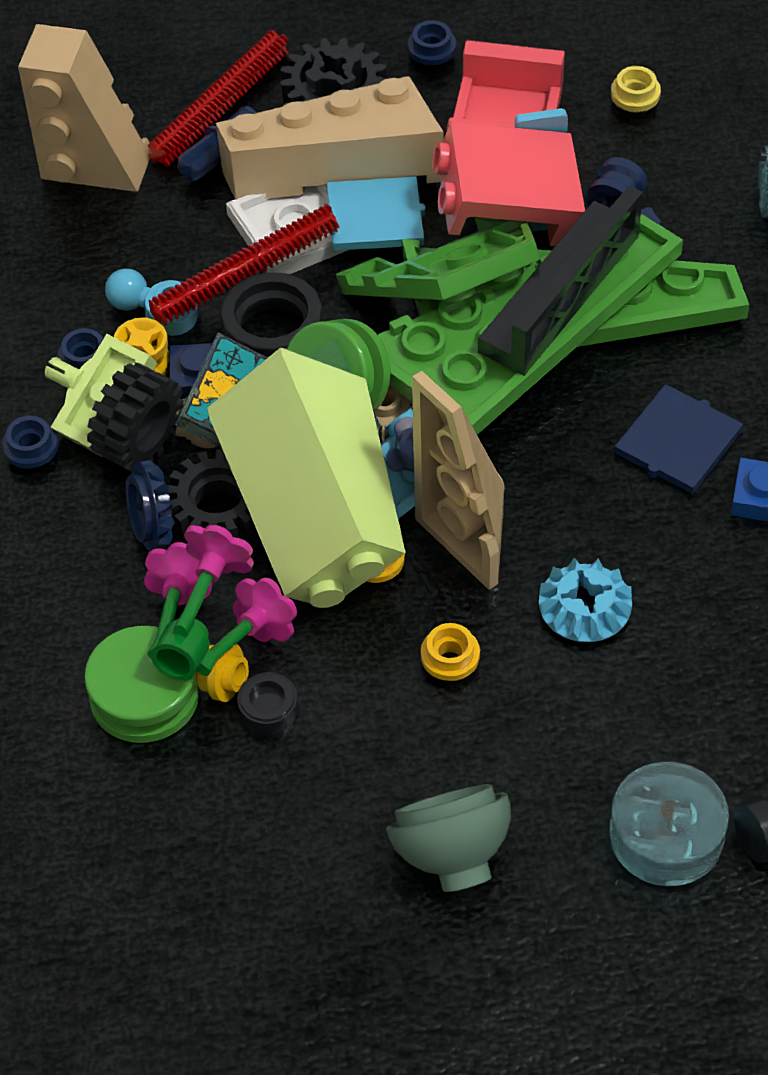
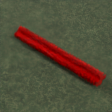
M274 30L267 32L147 145L152 152L148 154L149 158L154 163L159 161L165 166L173 163L174 159H177L178 155H181L190 144H193L202 135L201 133H204L205 129L212 126L213 122H216L228 108L232 107V104H235L240 99L239 97H242L247 90H250L262 76L269 72V69H272L288 53L285 48L286 43L289 42L284 34L278 36Z
M324 204V207L320 206L319 210L315 209L313 213L309 212L308 216L304 215L302 218H298L297 222L292 221V225L287 224L286 227H281V231L276 230L275 233H270V237L265 236L264 239H259V243L254 242L253 245H248V249L243 248L242 251H237V255L231 254V258L226 257L225 260H220V264L215 263L214 267L209 266V270L204 269L203 273L198 272V276L193 275L192 279L187 278L186 282H180L181 285L176 284L175 288L170 287L169 291H163L164 295L158 294V298L152 297V300H148L150 313L160 324L163 322L167 326V318L172 323L173 315L178 320L179 313L182 317L184 316V309L189 314V309L195 310L196 304L199 308L201 307V300L204 304H207L206 300L209 299L211 302L213 295L215 298H218L217 294L223 295L224 289L226 292H229L230 286L233 288L235 283H240L241 280L243 281L246 277H251L252 274L255 276L257 272L262 274L263 268L265 271L268 270V266L273 268L274 262L276 265H278L279 260L284 262V258L289 259L290 254L295 256V252L300 253L301 248L306 250L305 246L311 247L312 242L317 244L316 240L322 241L323 236L327 238V234L333 235L332 231L337 233V228L340 227L333 215L331 206L328 204Z

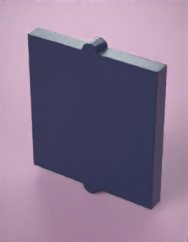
M665 384L615 445L614 453L647 470L649 477L656 478L658 476L693 495L742 432L743 423L710 407L708 400L698 401Z

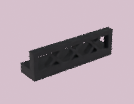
M628 186L610 208L593 201L478 337V353L525 376L639 237L643 192Z

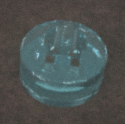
M656 762L638 768L622 781L613 798L609 834L611 846L617 859L630 873L639 879L656 885L678 886L700 879L715 866L723 851L729 822L726 799L719 786L708 775L690 765L678 762Z

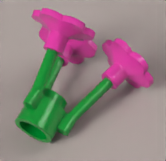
M191 525L184 534L188 542L187 544L176 542L170 545L167 550L153 549L148 553L145 561L148 571L145 574L144 584L149 591L162 594L165 598V603L156 638L150 646L147 655L151 658L156 669L166 677L174 680H187L192 678L196 671L201 675L208 676L216 662L246 635L253 636L261 642H267L271 638L284 642L293 635L294 627L291 621L297 615L294 602L282 595L280 587L272 579L262 578L255 582L252 579L245 578L235 588L238 600L233 604V612L237 618V626L209 649L208 630L201 621L195 618L204 598L209 596L212 583L218 582L221 573L226 574L232 571L248 573L254 564L251 558L253 552L251 545L242 539L233 537L225 528L218 525H208L206 528ZM186 604L180 618L174 620L177 606Z

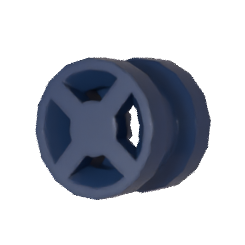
M621 157L609 158L599 168L597 180H594L585 194L586 204L589 207L593 201H596L610 208L628 186L638 189L644 194L647 189L648 179L639 165L631 160Z

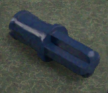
M247 106L245 108L241 107L237 113L227 120L234 119L242 114H255L257 112ZM215 125L205 129L204 137L178 157L179 164L177 169L189 181L200 179L221 163L217 128Z

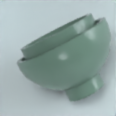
M491 784L447 792L395 811L397 821L388 825L386 830L394 850L409 864L424 872L439 875L444 892L465 889L492 878L487 861L498 851L507 835L511 821L509 797L507 793H494Z

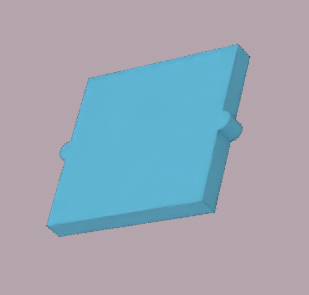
M416 177L327 182L328 203L340 227L337 228V233L332 231L333 251L402 247V239L420 240V246L424 245L422 218L425 216V205L419 202Z

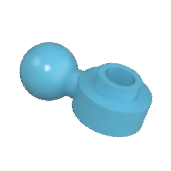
M120 269L112 273L108 278L105 293L108 301L115 308L130 311L140 306L145 308V318L155 320L154 316L150 313L148 300H152V297L158 298V294L164 295L163 291H169L170 287L175 288L176 284H181L180 281L168 280L157 283L152 288H149L143 276L137 271ZM196 304L195 310L189 309V314L184 309V316L182 317L179 313L178 320L173 315L172 323L167 318V326L161 322L167 335H181L192 329L197 322L198 305Z

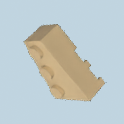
M36 24L18 69L41 179L138 192L150 160L148 154L152 153L147 146L150 142L147 138H140L132 124L134 116L128 103H120L111 86L114 78L87 30Z

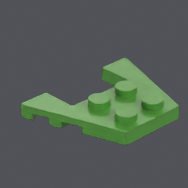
M474 217L478 232L400 264H394L376 257L336 274L341 292L344 295L433 299L456 302L476 293L475 287L490 280L504 282L524 273L523 267L540 260V256L532 232L525 221Z

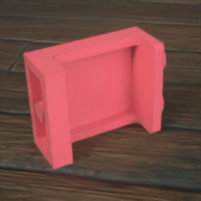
M466 40L463 53V79L454 117L449 118L447 130L451 121L514 128V119L518 114L559 109L563 89L565 51Z
M451 121L444 141L437 142L435 145L432 167L434 174H440L441 179L438 194V210L440 214L446 215L448 234L460 235L465 220L468 217L546 223L549 244L556 246L585 212L571 133Z

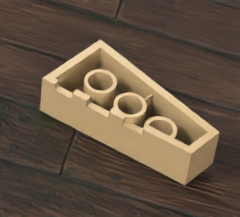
M409 76L389 78L378 84L354 90H340L329 96L304 102H291L280 108L255 114H242L234 119L216 123L222 173L235 199L256 194H266L265 199L303 195L307 186L327 185V182L426 175L427 183L441 182L440 174H434L432 159L436 143L444 141L443 130Z

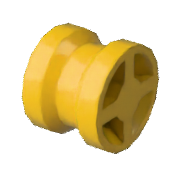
M134 318L118 327L114 334L115 338L149 354L158 363L154 371L164 376L168 375L170 371V353L167 349V332L162 324L150 318Z

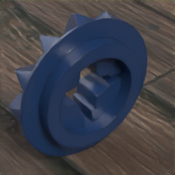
M151 460L135 462L131 475L127 477L126 503L132 530L137 540L143 542L149 552L153 549H165L172 540V527L174 525L171 511L173 504L169 498V486L164 482L162 470Z

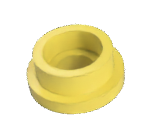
M631 66L623 69L611 86L613 102L626 111L642 112L649 110L660 99V84L655 74L645 67Z

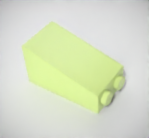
M279 348L207 407L213 428L284 596L311 603L315 607L329 608L342 602L347 594L367 580L379 576L384 571V568L406 553L365 378Z

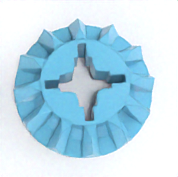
M574 558L565 568L553 567L549 578L545 583H541L539 594L540 612L547 625L557 634L567 639L579 642L604 640L619 632L627 623L632 610L631 586H627L624 583L619 569L610 571L602 566L599 559L593 564H579ZM583 586L584 589H587L590 596H595L593 613H590L588 606L584 605L582 599H576L578 587Z

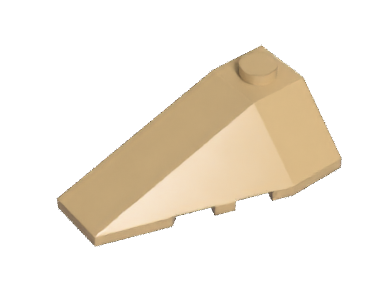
M421 370L412 376L415 519L490 590L498 584L503 526L504 483L462 407Z

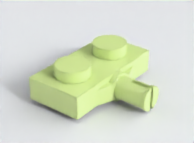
M106 334L93 357L82 365L80 369L61 361L57 357L52 358L49 363L58 371L46 366L45 377L68 389L65 404L51 425V428L59 435L92 451L90 449L91 443L87 442V434L92 429L87 426L89 418L96 416L97 412L92 410L95 401H102L104 394L101 393V390L105 384L112 386V376L117 371L123 373L124 366L129 363L132 365L135 362L140 363L152 370L155 369L158 363L149 354L109 334Z

